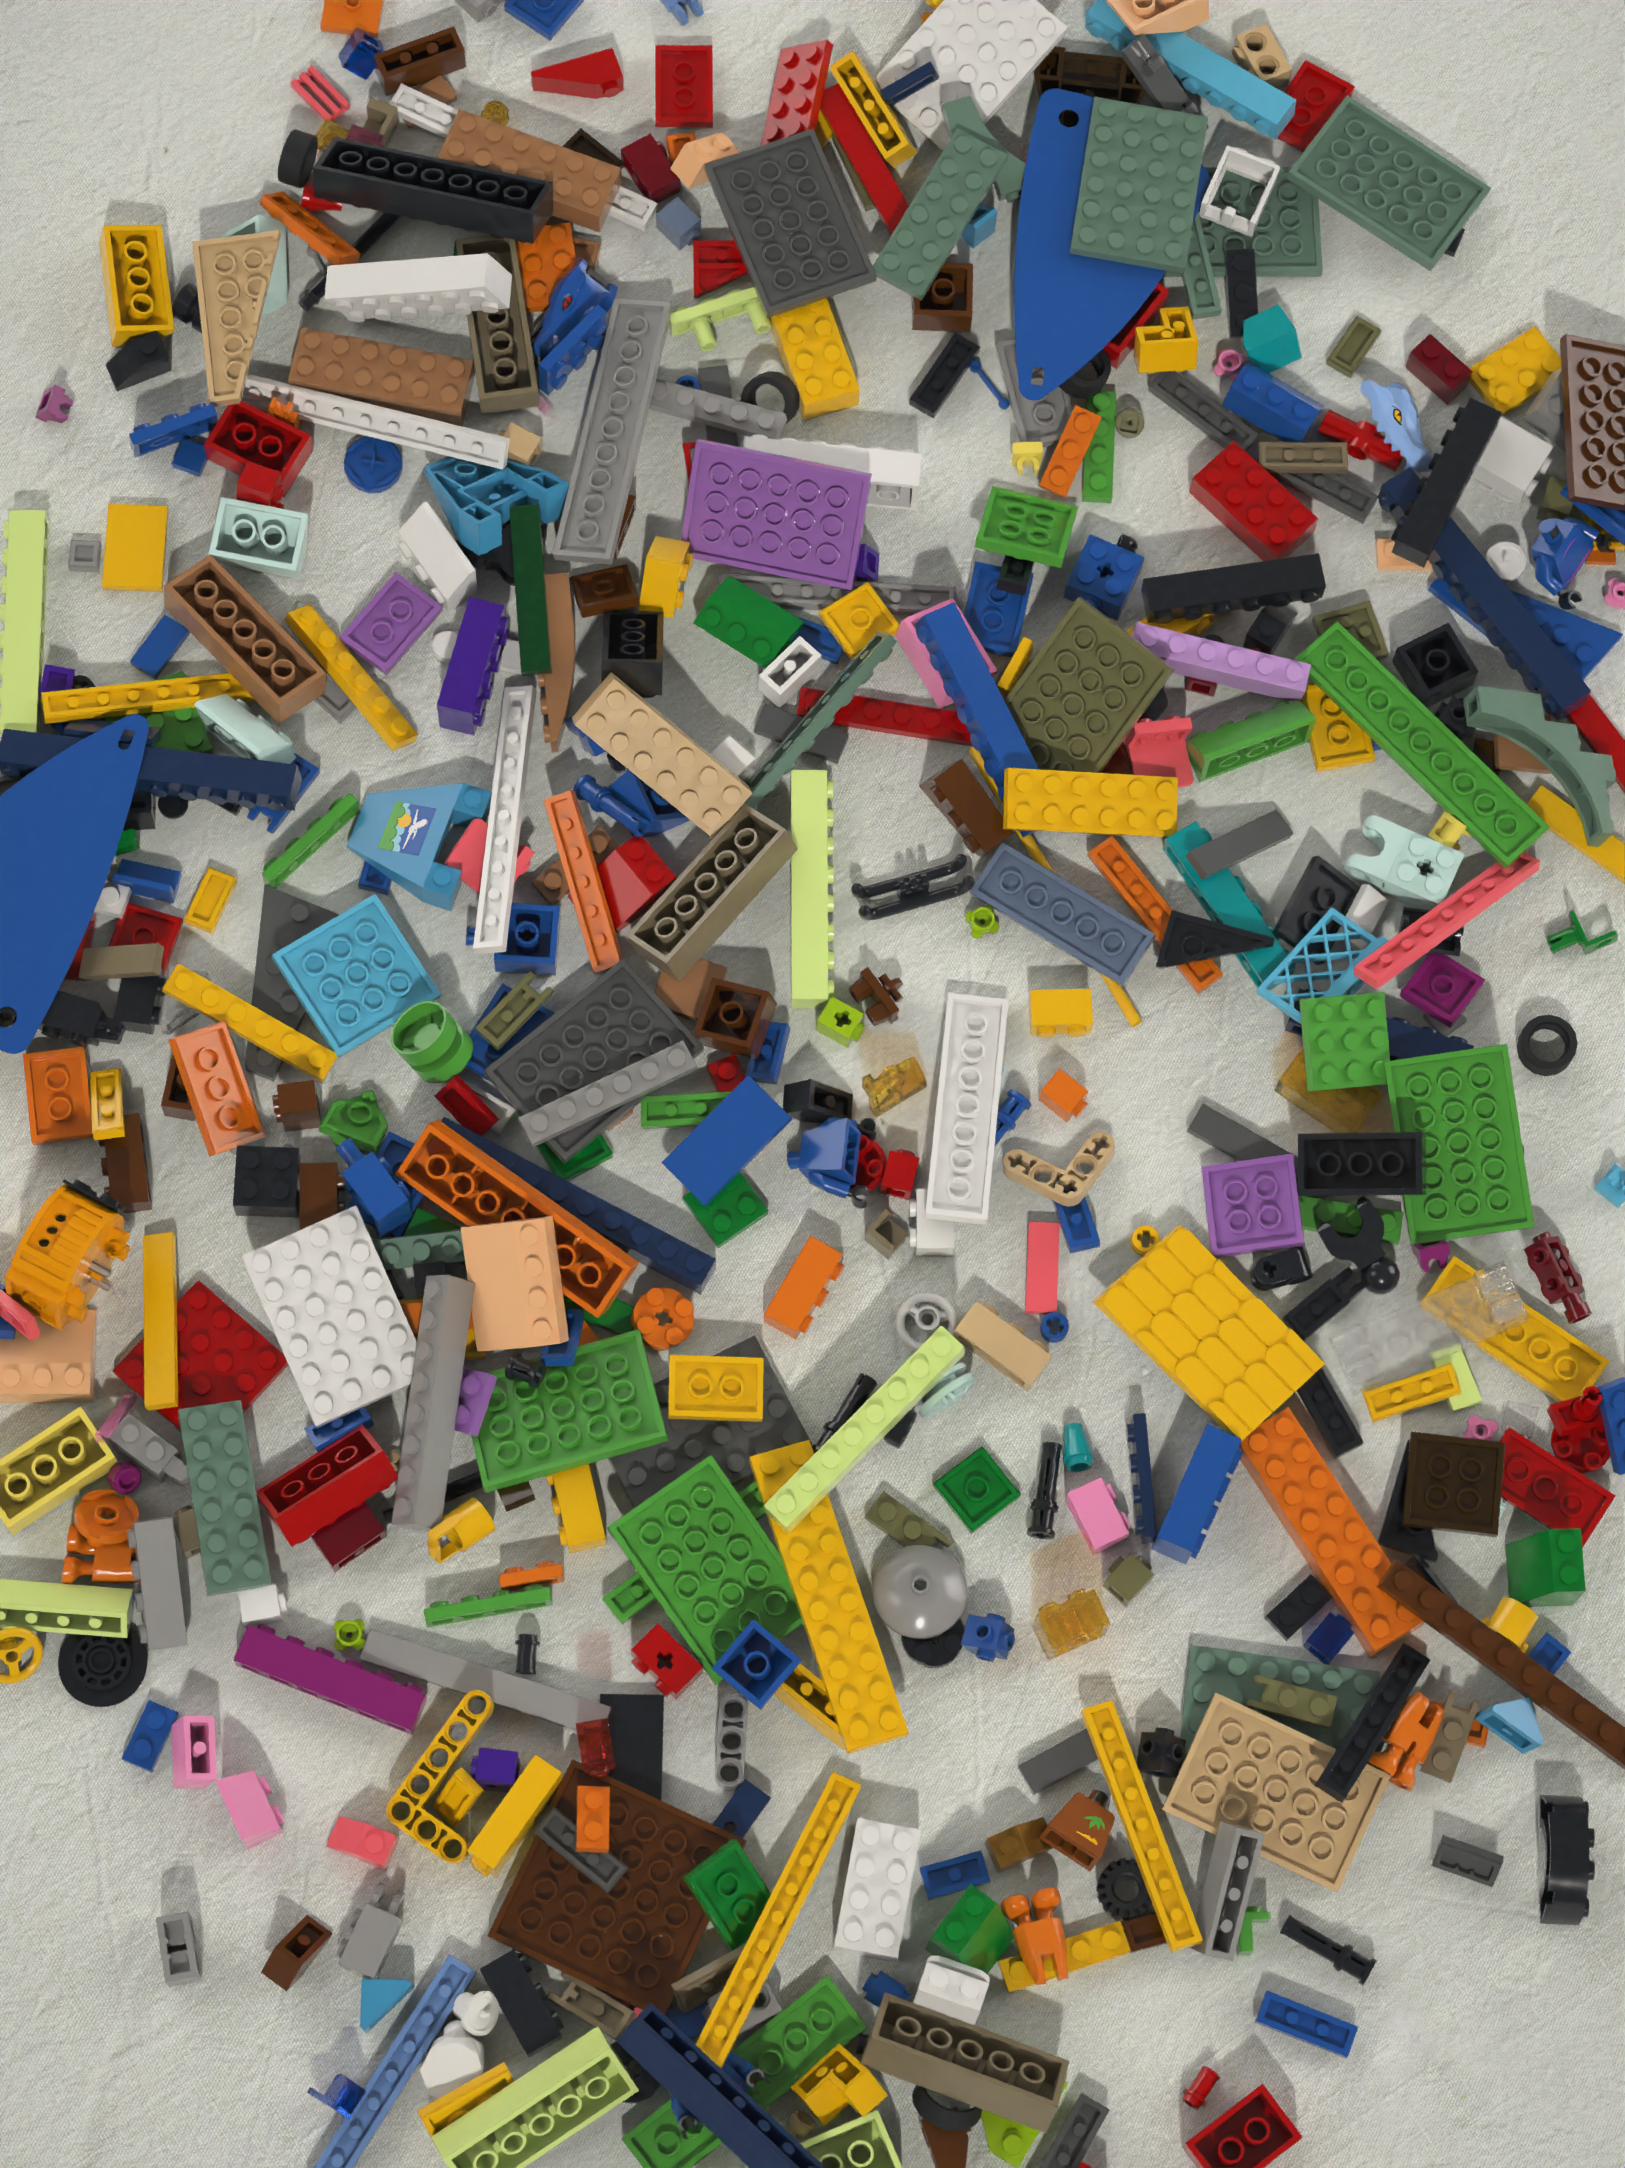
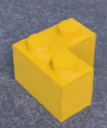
M1188 306L1159 308L1158 326L1135 328L1133 356L1138 373L1153 374L1166 371L1183 372L1185 370H1196L1199 341Z
M655 536L646 556L638 611L664 612V617L673 618L677 608L682 609L685 592L680 591L681 581L686 582L694 554L689 553L690 542Z
M840 2043L791 2086V2089L808 2111L824 2126L836 2118L848 2104L864 2118L888 2096L871 2072L864 2065L860 2064V2061Z

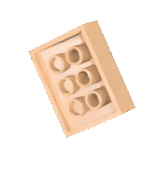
M1105 0L1134 35L1183 32L1209 20L1208 0Z
M553 1216L461 1227L467 1280L475 1283L471 1310L477 1352L546 1346L568 1341L569 1335Z
M87 1310L85 1314L88 1316L83 1323H79L74 1319L70 1323H66L61 1331L35 1317L41 1334L33 1341L29 1340L17 1329L15 1339H0V1403L94 1402L97 1311Z

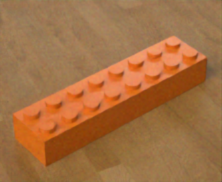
M440 1120L428 1123L395 1174L467 1226L553 1216L563 1294L596 1318H599L608 1311L640 1263Z
M1289 1407L1261 1423L1240 1442L1238 1448L1243 1450L1240 1460L1322 1586L1332 1595L1333 1598L1331 1600L1369 1658L1423 1626L1424 1621L1377 1587L1392 1563Z

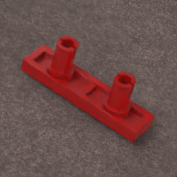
M1589 1386L1585 1388L1582 1396L1550 1404L1547 1412L1560 1437L1603 1425L1599 1406L1603 1397L1602 1394L1599 1395L1600 1390L1597 1387Z

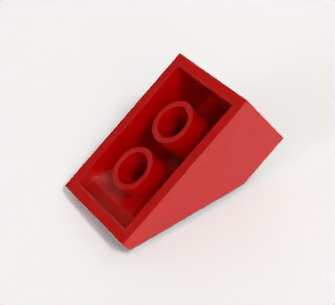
M633 836L614 850L597 867L616 934L647 912L676 880V876L643 837ZM570 893V894L568 895V898H569L570 901L573 903V900H572V897H571V893Z

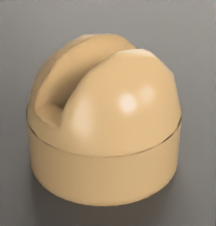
M798 2109L793 2112L787 2122L788 2133L791 2134L794 2131L797 2134L796 2139L806 2138L816 2127L813 2118L806 2112Z

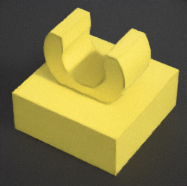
M1016 442L1012 444L1011 464L1016 466L1018 475H1022L1023 465H1031L1033 467V474H1038L1043 454L1042 442Z
M1444 811L1428 835L1443 845L1460 850L1461 846L1456 843L1462 834L1468 837L1470 834L1465 830L1466 825Z

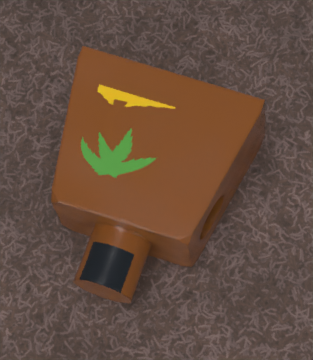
M1096 1789L1091 1792L1089 1797L1082 1793H1076L1050 1821L1039 1836V1839L1090 1872L1103 1855L1115 1820V1816L1105 1809L1109 1801L1108 1796Z

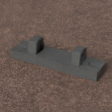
M1144 34L1135 38L1119 53L1157 108L1176 111L1183 106L1184 109L1178 112L1201 115L1199 109L1189 99L1166 66V62L1156 52Z

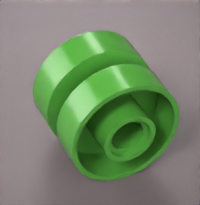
M423 1001L408 1008L397 1019L391 1032L392 1047L428 1083H441L456 1076L467 1065L473 1052L471 1036L436 1001Z

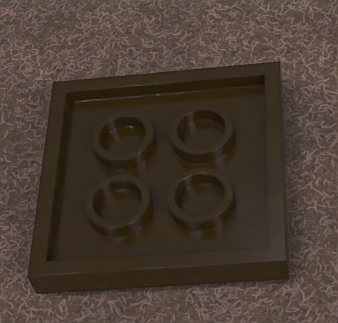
M1411 1431L1402 1526L1497 1537L1505 1443Z

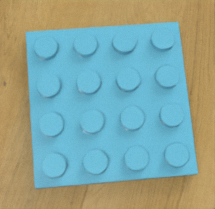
M376 894L272 954L271 957L330 1049L337 1055V1059L394 1026L397 1019L411 1006L423 1001H435L441 997L438 988Z

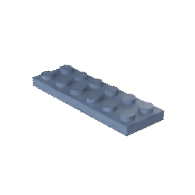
M1003 842L970 890V894L973 897L991 906L1001 914L1122 987L1156 937L1153 932Z

